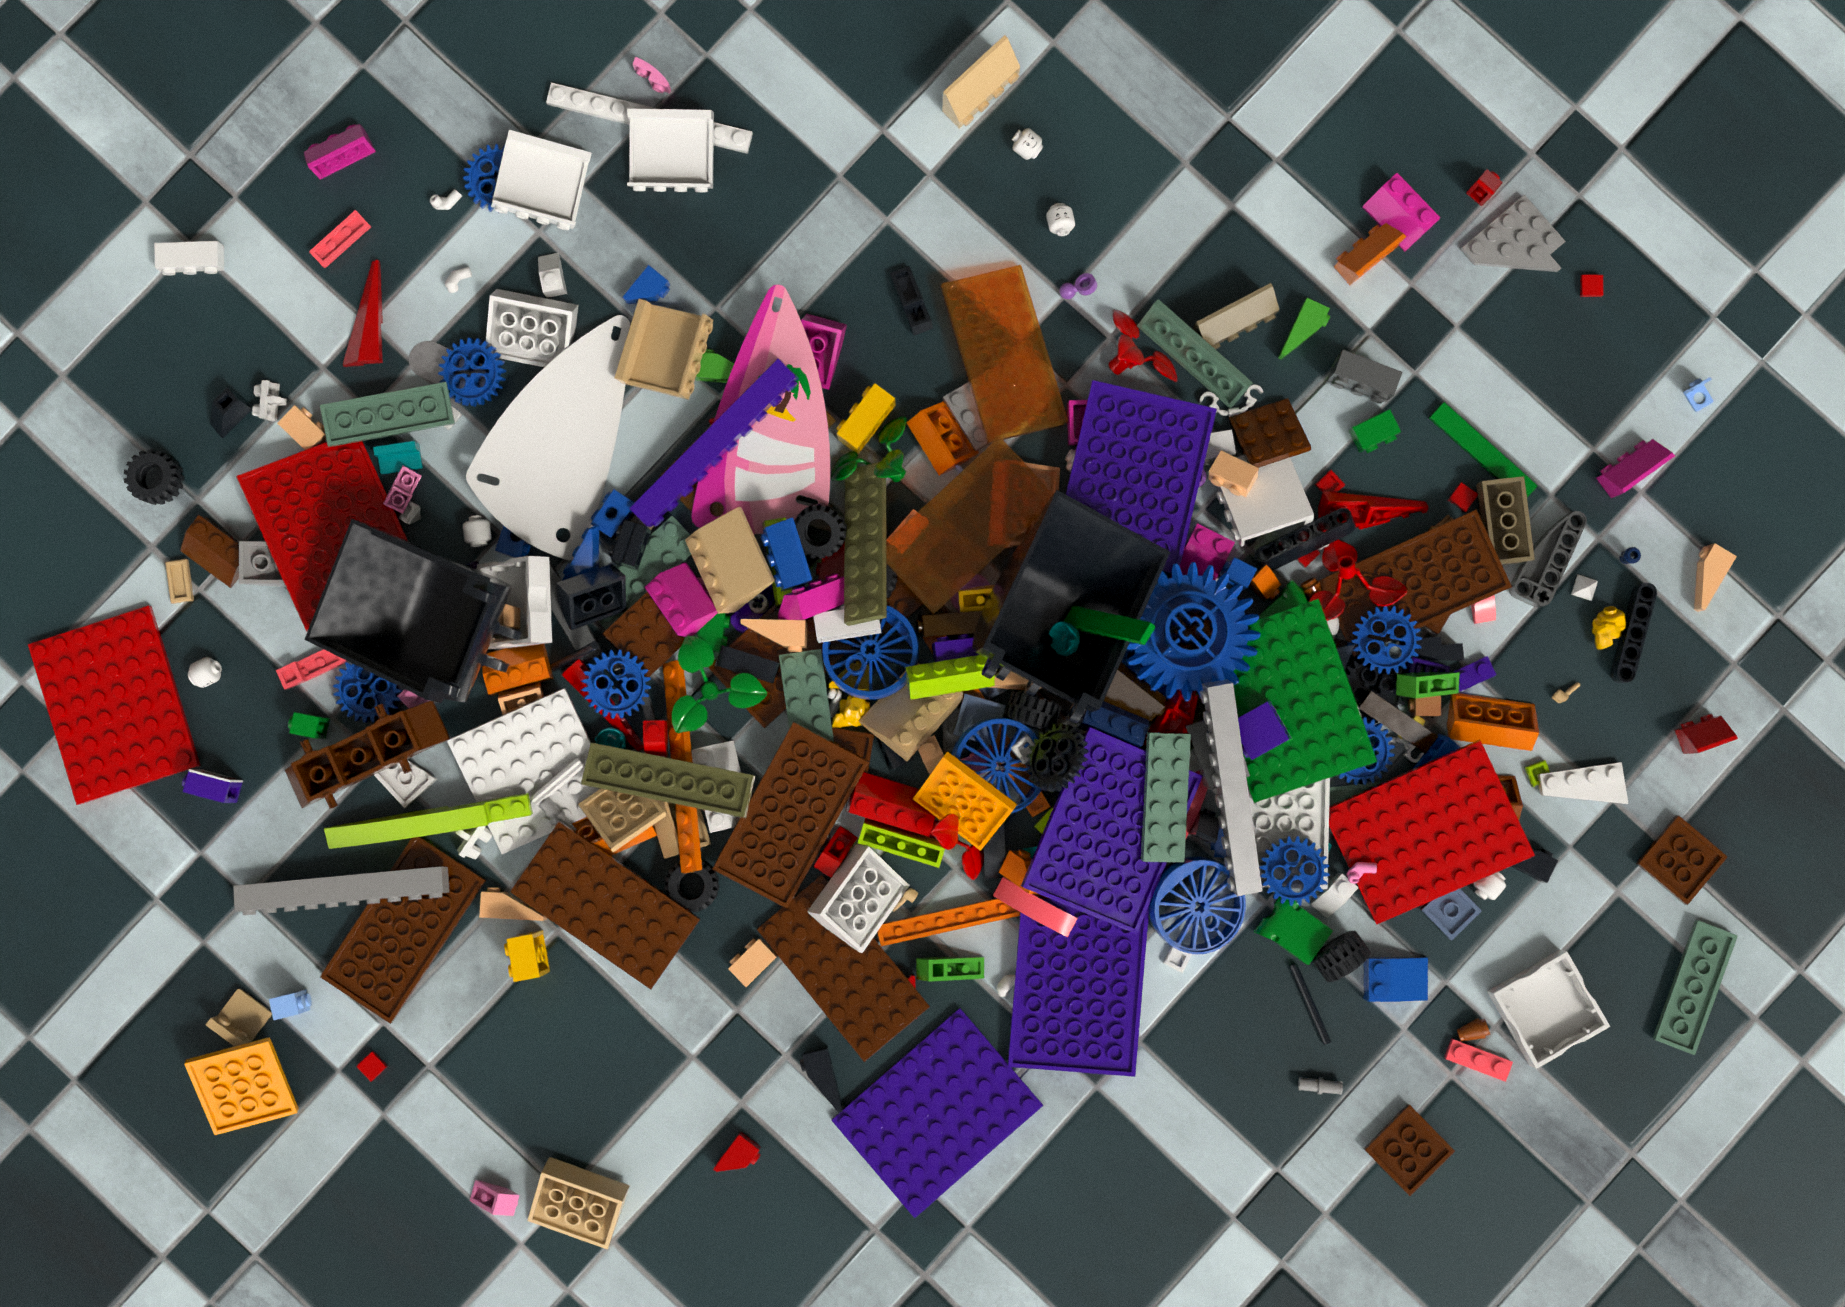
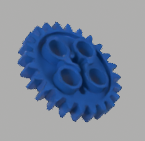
M495 144L494 150H491L490 146L487 145L486 152L479 148V156L474 153L472 154L475 159L474 162L467 161L471 168H464V171L469 174V176L463 177L464 181L469 182L464 186L466 190H471L468 193L469 197L476 196L473 202L477 204L481 201V209L488 205L489 212H492L494 209L491 207L496 186L494 179L497 178L505 145L502 150L499 149L498 144ZM485 164L492 165V170L488 173L482 171V167ZM480 177L491 178V179L479 180ZM485 185L493 186V190L488 194L482 192Z
M468 338L466 343L465 340L460 339V346L453 343L454 350L446 349L449 354L448 357H441L445 360V364H439L444 369L438 375L444 376V379L440 380L439 383L447 382L450 398H455L456 403L462 402V405L468 406L470 403L474 407H476L477 402L480 405H484V399L492 401L491 394L498 396L496 388H503L499 381L506 380L504 377H501V373H505L506 370L500 366L505 361L498 360L501 357V353H494L496 347H489V342L484 341L482 343V340L478 338L474 342L472 338ZM484 356L485 362L482 366H479V359ZM464 358V365L459 367V360ZM473 369L477 371H485L489 369V373H471V375L464 373L455 375L456 371L472 372ZM485 377L486 383L483 387H480V380ZM464 378L466 381L465 386L460 388V381Z
M1384 606L1383 612H1380L1378 607H1375V614L1367 611L1369 616L1367 619L1362 616L1360 617L1363 624H1355L1359 631L1352 632V634L1358 636L1357 639L1352 640V643L1358 644L1353 651H1360L1357 659L1364 657L1363 666L1370 663L1371 671L1378 667L1379 674L1383 668L1386 669L1387 674H1390L1391 668L1396 673H1398V666L1407 669L1406 661L1413 664L1410 657L1412 655L1418 657L1414 650L1415 648L1419 649L1422 647L1416 644V641L1421 640L1422 637L1416 636V633L1421 631V629L1413 628L1417 621L1409 622L1411 614L1404 617L1403 609L1396 613L1395 606L1392 607L1391 611H1388L1387 606ZM1376 621H1381L1384 624V631L1382 633H1375L1372 626ZM1403 626L1406 633L1402 638H1397L1394 635L1395 627ZM1386 634H1390L1389 638L1404 641L1406 644L1403 646L1388 643L1387 646H1384L1383 641L1370 639L1368 635L1385 637ZM1371 642L1379 644L1380 650L1378 653L1371 654L1368 651V645ZM1394 646L1399 647L1401 650V655L1396 659L1391 658L1389 655V650Z
M609 650L608 656L601 652L600 660L597 657H593L595 664H587L590 671H583L587 679L581 680L582 683H586V687H583L581 691L588 692L583 698L591 699V702L588 704L589 707L596 705L595 713L603 710V717H606L609 712L612 719L615 718L616 713H618L619 718H623L624 712L631 716V709L639 711L637 704H645L642 697H649L644 692L645 689H651L650 686L645 685V682L651 680L649 677H644L648 669L641 670L644 662L636 663L637 656H633L630 659V652H626L624 656H622L621 650H617L616 655H614L612 650ZM616 663L622 666V672L619 675L613 673L612 668ZM604 669L608 671L613 680L620 681L618 686L628 695V699L624 698L618 688H612L614 683L603 672ZM599 677H603L606 680V685L602 689H599L596 685V680ZM629 680H633L636 684L632 692L626 688V683ZM613 693L619 696V702L616 705H612L609 700Z
M345 662L347 669H339L343 675L342 677L335 676L340 682L333 685V687L339 689L338 692L334 693V696H340L336 704L344 705L341 711L349 710L347 717H352L355 714V721H359L362 718L363 723H368L370 717L372 722H376L378 714L375 708L369 709L367 706V701L373 698L375 706L383 704L386 713L392 715L390 708H398L395 701H401L397 695L403 690L398 689L397 685L381 677L375 680L376 675L371 672L369 678L364 680L362 677L363 668ZM385 680L388 686L387 689L382 692L379 689V684L381 681ZM366 685H371V693L367 692V689L365 688ZM353 686H356L358 689L355 697L350 695V689ZM362 698L361 703L358 705V700Z
M1364 716L1362 719L1368 736H1375L1376 744L1372 747L1374 751H1378L1376 755L1377 762L1373 763L1369 768L1363 766L1337 776L1340 779L1345 776V782L1347 783L1353 779V784L1355 785L1358 784L1359 780H1361L1363 785H1366L1367 779L1374 783L1375 775L1382 778L1380 772H1388L1385 765L1393 764L1388 758L1395 756V754L1389 752L1395 746L1388 743L1393 738L1385 736L1388 733V729L1380 730L1383 725L1381 723H1377L1374 726L1375 720L1372 718L1367 723V718Z
M1287 836L1286 843L1282 839H1278L1279 846L1272 843L1273 850H1265L1269 855L1268 858L1261 857V860L1266 862L1265 865L1259 866L1260 869L1265 870V873L1260 874V877L1266 878L1262 886L1269 885L1266 892L1271 893L1274 891L1273 899L1281 896L1282 904L1288 899L1290 906L1293 905L1294 900L1297 901L1299 906L1302 904V899L1310 903L1309 896L1317 899L1318 897L1315 892H1323L1320 885L1328 884L1323 880V877L1330 876L1329 873L1324 872V869L1328 868L1329 865L1322 862L1327 857L1319 856L1322 849L1314 850L1315 842L1308 846L1307 838L1300 843L1299 836L1295 837L1294 842H1292L1290 836ZM1289 850H1295L1297 853V858L1293 862H1289L1286 858ZM1306 855V859L1297 868L1299 874H1293L1287 885L1283 887L1282 883L1291 874L1289 868L1291 866L1296 867L1301 857ZM1311 862L1315 870L1312 874L1307 875L1304 872V866L1306 863ZM1277 867H1282L1285 871V875L1281 879H1276L1273 875ZM1294 880H1300L1302 883V888L1298 892H1294L1291 889V884Z

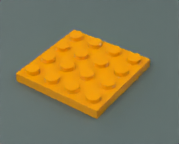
M949 752L944 755L913 798L914 801L939 820L947 814H955L959 820L958 834L980 851L1017 806L1008 796H1005L991 783L984 780L974 770L967 767Z
M270 1037L186 1059L184 1063L214 1135L298 1113L299 1108Z

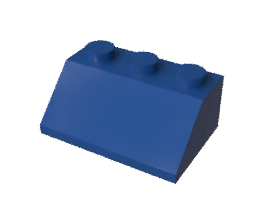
M789 518L765 527L762 530L761 539L763 545L768 547L770 553L767 555L770 567L774 566L776 573L774 579L777 588L780 587L782 592L810 582L812 577L794 519Z

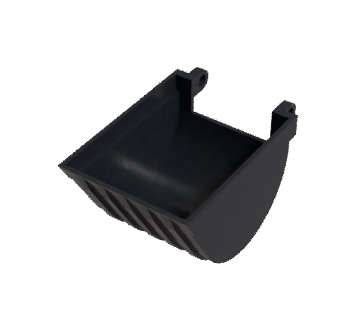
M1056 490L1045 504L1037 523L1006 564L981 613L974 633L972 649L974 652L987 658L982 675L991 679L995 674L996 678L1003 681L1012 671L1029 680L1024 690L1028 695L1033 697L1039 688L1042 687L1072 703V706L1067 715V720L1074 724L1079 722L1085 709L1091 712L1100 710L1130 642L1078 630L1080 633L1078 649L1071 655L1061 656L1050 646L1053 643V639L1049 632L1054 624L1064 621L1073 606L1140 620L1170 551Z
M351 519L304 640L426 700L442 703L443 699L467 702L482 666L506 673L509 667L508 663L486 654L490 642L496 633L519 640L522 632L499 622L512 586L463 563L426 550L377 527Z

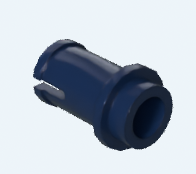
M1630 547L1621 552L1620 555L1623 556H1619L1623 564H1634L1640 560L1641 552L1636 547Z

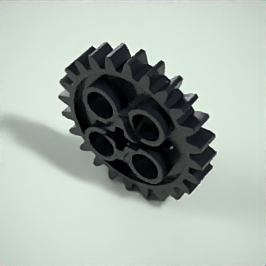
M1364 657L1359 659L1360 664L1356 661L1352 662L1354 668L1349 666L1345 668L1348 672L1346 675L1353 694L1356 689H1360L1363 692V698L1371 690L1369 687L1375 685L1378 677V667L1371 671L1370 663L1365 666L1362 665L1365 660ZM1383 668L1382 676L1374 687L1377 690L1376 694L1395 707L1405 705L1401 700L1405 696L1396 695L1397 674H1401L1402 670H1398V673H1396L1391 668L1390 674H1387L1386 669ZM1365 670H1369L1372 673L1371 681L1364 679L1363 674ZM1385 679L1391 682L1390 690L1383 688L1382 683ZM1355 698V700H1356V702H1357V705H1358V704L1361 702V700H1357V699ZM1359 709L1361 716L1367 718V723L1371 718L1374 719L1373 717Z
M1060 723L1059 726L1053 724L1052 729L1046 727L1045 734L1039 732L1040 739H1033L1035 746H1029L1032 753L1026 755L1030 758V761L1025 763V765L1030 767L1026 771L1031 775L1029 779L1034 782L1035 786L1052 793L1054 790L1061 792L1062 786L1068 789L1069 781L1074 784V777H1081L1078 771L1085 769L1082 763L1088 761L1084 757L1089 752V750L1084 748L1088 744V742L1083 740L1085 736L1078 729Z

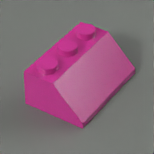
M358 124L347 127L346 131L340 134L329 136L326 141L320 144L311 145L308 150L304 151V155L309 169L319 179H322L376 151L365 129Z
M1398 173L1387 181L1362 206L1380 227L1387 223L1406 235V238L1399 244L1404 252L1440 219L1436 212Z
M1654 439L1647 442L1642 440L1634 446L1635 450L1632 453L1625 452L1617 458L1618 463L1614 466L1609 464L1601 469L1600 472L1602 474L1596 479L1610 498L1625 493L1675 457L1673 452Z
M687 563L659 573L645 586L654 602L679 636H693L718 613L711 597Z
M837 573L825 576L826 580L809 582L808 587L799 586L791 589L792 593L784 595L778 619L804 620L843 605L844 576H838Z

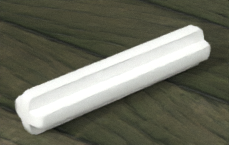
M579 758L574 759L533 794L531 801L536 806H539L584 767L583 762Z

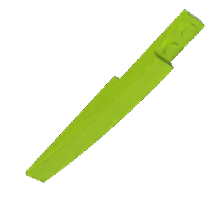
M525 793L453 807L442 806L326 827L324 832L328 847L332 849L481 827L492 822L531 816L533 811L529 794Z

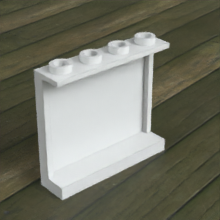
M627 109V117L630 119V174L627 186L633 187V191H646V188H654V191L666 192V188H674L675 192H687V188H695V192H708V189H713L714 112L712 110Z
M509 130L491 207L495 208V211L499 213H515L516 217L521 219H528L530 217L537 219L536 222L549 225V223H552L562 230L573 229L576 224L575 220L592 153Z
M1244 455L1236 457L1240 460L1247 462ZM1291 458L1259 467L1258 478L1247 497L1234 495L1229 489L1223 486H1216L1218 501L1220 504H1224L1226 509L1224 510L1226 521L1231 522L1233 538L1235 541H1239L1241 547L1244 546L1245 540L1302 521L1304 525L1313 521V510Z

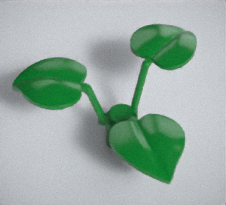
M906 416L890 421L879 433L878 440L881 444L886 443L885 445L889 453L874 469V475L878 478H890L893 482H899L906 474V470L902 467L903 452L900 449L892 451L890 447L891 442H896L902 436L906 426ZM856 451L848 452L835 463L831 472V480L840 481L846 479L855 471L857 463L865 465L872 463L862 458H857L858 453Z
M685 637L678 653V662L681 668L689 673H695L700 669L705 684L701 689L703 696L697 699V701L693 697L685 695L674 704L672 725L676 733L694 731L701 728L707 720V710L699 703L705 700H715L719 694L730 692L729 702L737 708L752 707L760 703L767 696V691L758 679L748 673L736 675L731 680V688L719 690L715 683L708 681L704 668L710 667L714 662L713 650L704 640L698 637Z

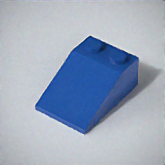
M1369 957L1364 962V1000L1368 1002L1427 1001L1428 958Z

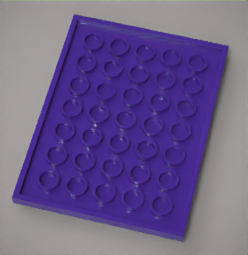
M1092 380L1066 495L1170 551L1162 571L1172 573L1173 564L1177 563L1179 567L1181 565L1217 409Z
M1087 727L1084 734L1085 738L1083 739L1088 742L1084 748L1089 750L1084 755L1088 761L1082 763L1085 769L1078 771L1081 777L1075 776L1074 784L1070 781L1068 782V789L1062 786L1021 886L1137 934L1167 863L1141 861L1146 751L1091 727ZM1190 770L1187 813L1203 777Z
M1041 898L1078 919L1069 936L1066 937L1020 912L1008 1067L1135 1077L1149 907L1138 933L1135 934L1053 899Z
M959 1008L843 1109V1112L833 1117L831 1121L910 1214L916 1218L1044 1105L1011 1067H1008L1005 1059L963 1010Z

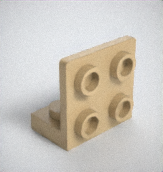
M237 989L218 1016L210 1018L206 1026L235 1047L252 1042L271 1017L272 1012L242 989Z

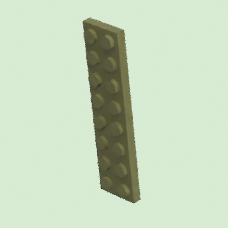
M879 462L856 467L852 475L845 479V524H847L844 557V623L847 626L887 618L886 478H878L874 475V469Z
M591 743L581 784L746 818L755 776Z

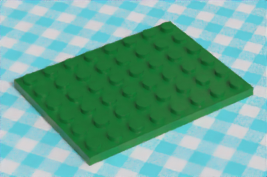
M1316 599L1268 616L1248 626V630L1260 632L1261 635L1257 640L1247 642V645L1258 651L1256 656H1243L1242 658L1250 666V669L1247 672L1237 669L1233 671L1239 680L1236 685H1233L1238 718L1271 701L1292 737L1253 760L1250 757L1246 758L1244 755L1250 774L1249 777H1246L1247 784L1254 803L1377 762L1320 600Z

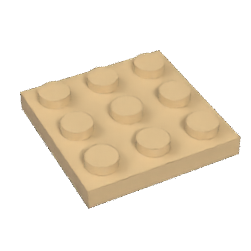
M599 789L578 804L612 852H615L667 816L656 800Z

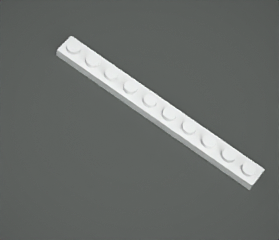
M551 83L546 101L547 105L628 125H630V119L627 117V109H657ZM714 122V146L748 154L753 135L752 131Z

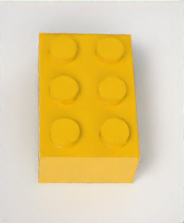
M874 384L872 388L868 386L862 394V401L852 406L849 411L850 417L847 421L843 419L836 428L838 430V441L852 451H856L858 455L896 406L895 398L877 384Z
M543 930L518 934L506 939L507 943L504 944L505 954L510 957L511 963L508 965V972L510 978L513 977L514 982L538 978L550 972Z

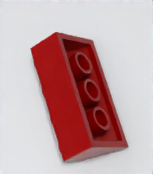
M863 772L850 795L845 810L858 816L928 837L930 836L935 819L933 814L913 800L920 789Z

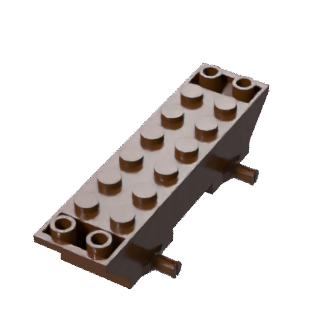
M428 701L394 715H387L383 704L377 705L374 708L379 719L373 725L320 750L313 751L309 739L300 742L305 755L291 763V766L285 769V772L301 808H305L325 798L329 809L338 806L333 794L400 763L404 774L413 771L407 759L450 739L434 701Z

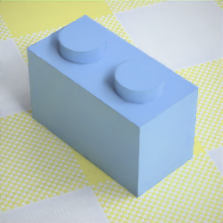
M306 989L269 999L273 1020L307 1012L312 1005L310 994H307Z

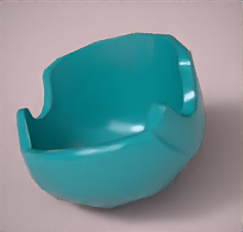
M1063 621L1053 625L1049 635L1053 639V643L1050 646L1061 656H1068L1076 652L1080 644V633L1077 628Z
M609 727L602 729L595 737L596 744L626 749V737L618 728Z

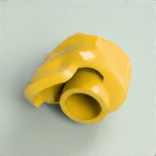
M1614 606L1605 607L1592 622V633L1595 635V647L1598 650L1611 646L1613 644L1612 639L1621 637V631L1626 627L1624 612Z
M848 695L847 700L840 699V713L836 714L833 718L832 727L860 726L859 720L870 709V702Z

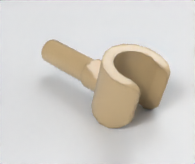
M1576 682L1565 692L1558 689L1553 694L1552 699L1557 703L1565 702L1569 695L1581 686L1580 683Z
M912 888L907 889L892 911L895 912L906 900L913 903L918 892Z

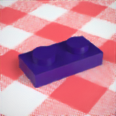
M1488 656L1453 671L1460 672L1459 692L1496 676Z

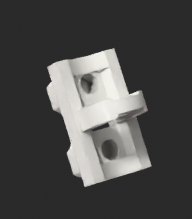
M262 380L261 384L254 386V394L260 398V404H254L252 415L268 421H277L278 406H286L287 399L279 397L280 384Z
M486 826L472 828L470 832L466 829L456 831V834L464 839L457 851L463 858L467 856L476 860L482 850L474 845L475 841L479 838L487 843L493 836L491 831Z

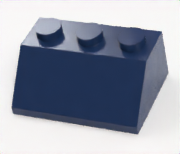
M1103 701L1100 710L1091 712L1085 709L1077 728L1086 731L1087 727H1091L1140 748L1143 746L1148 731L1149 720Z

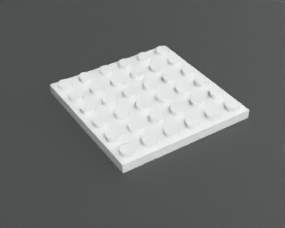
M562 688L447 740L476 802L525 793L529 794L533 811L531 816L492 822L488 825L501 854L507 853L553 831L556 825H552L550 823L551 819L545 812L531 801V796L574 759L579 758L583 762L584 767L549 797L560 811L565 812L564 816L571 824L586 817L578 804L600 789L581 784L591 741L566 688Z

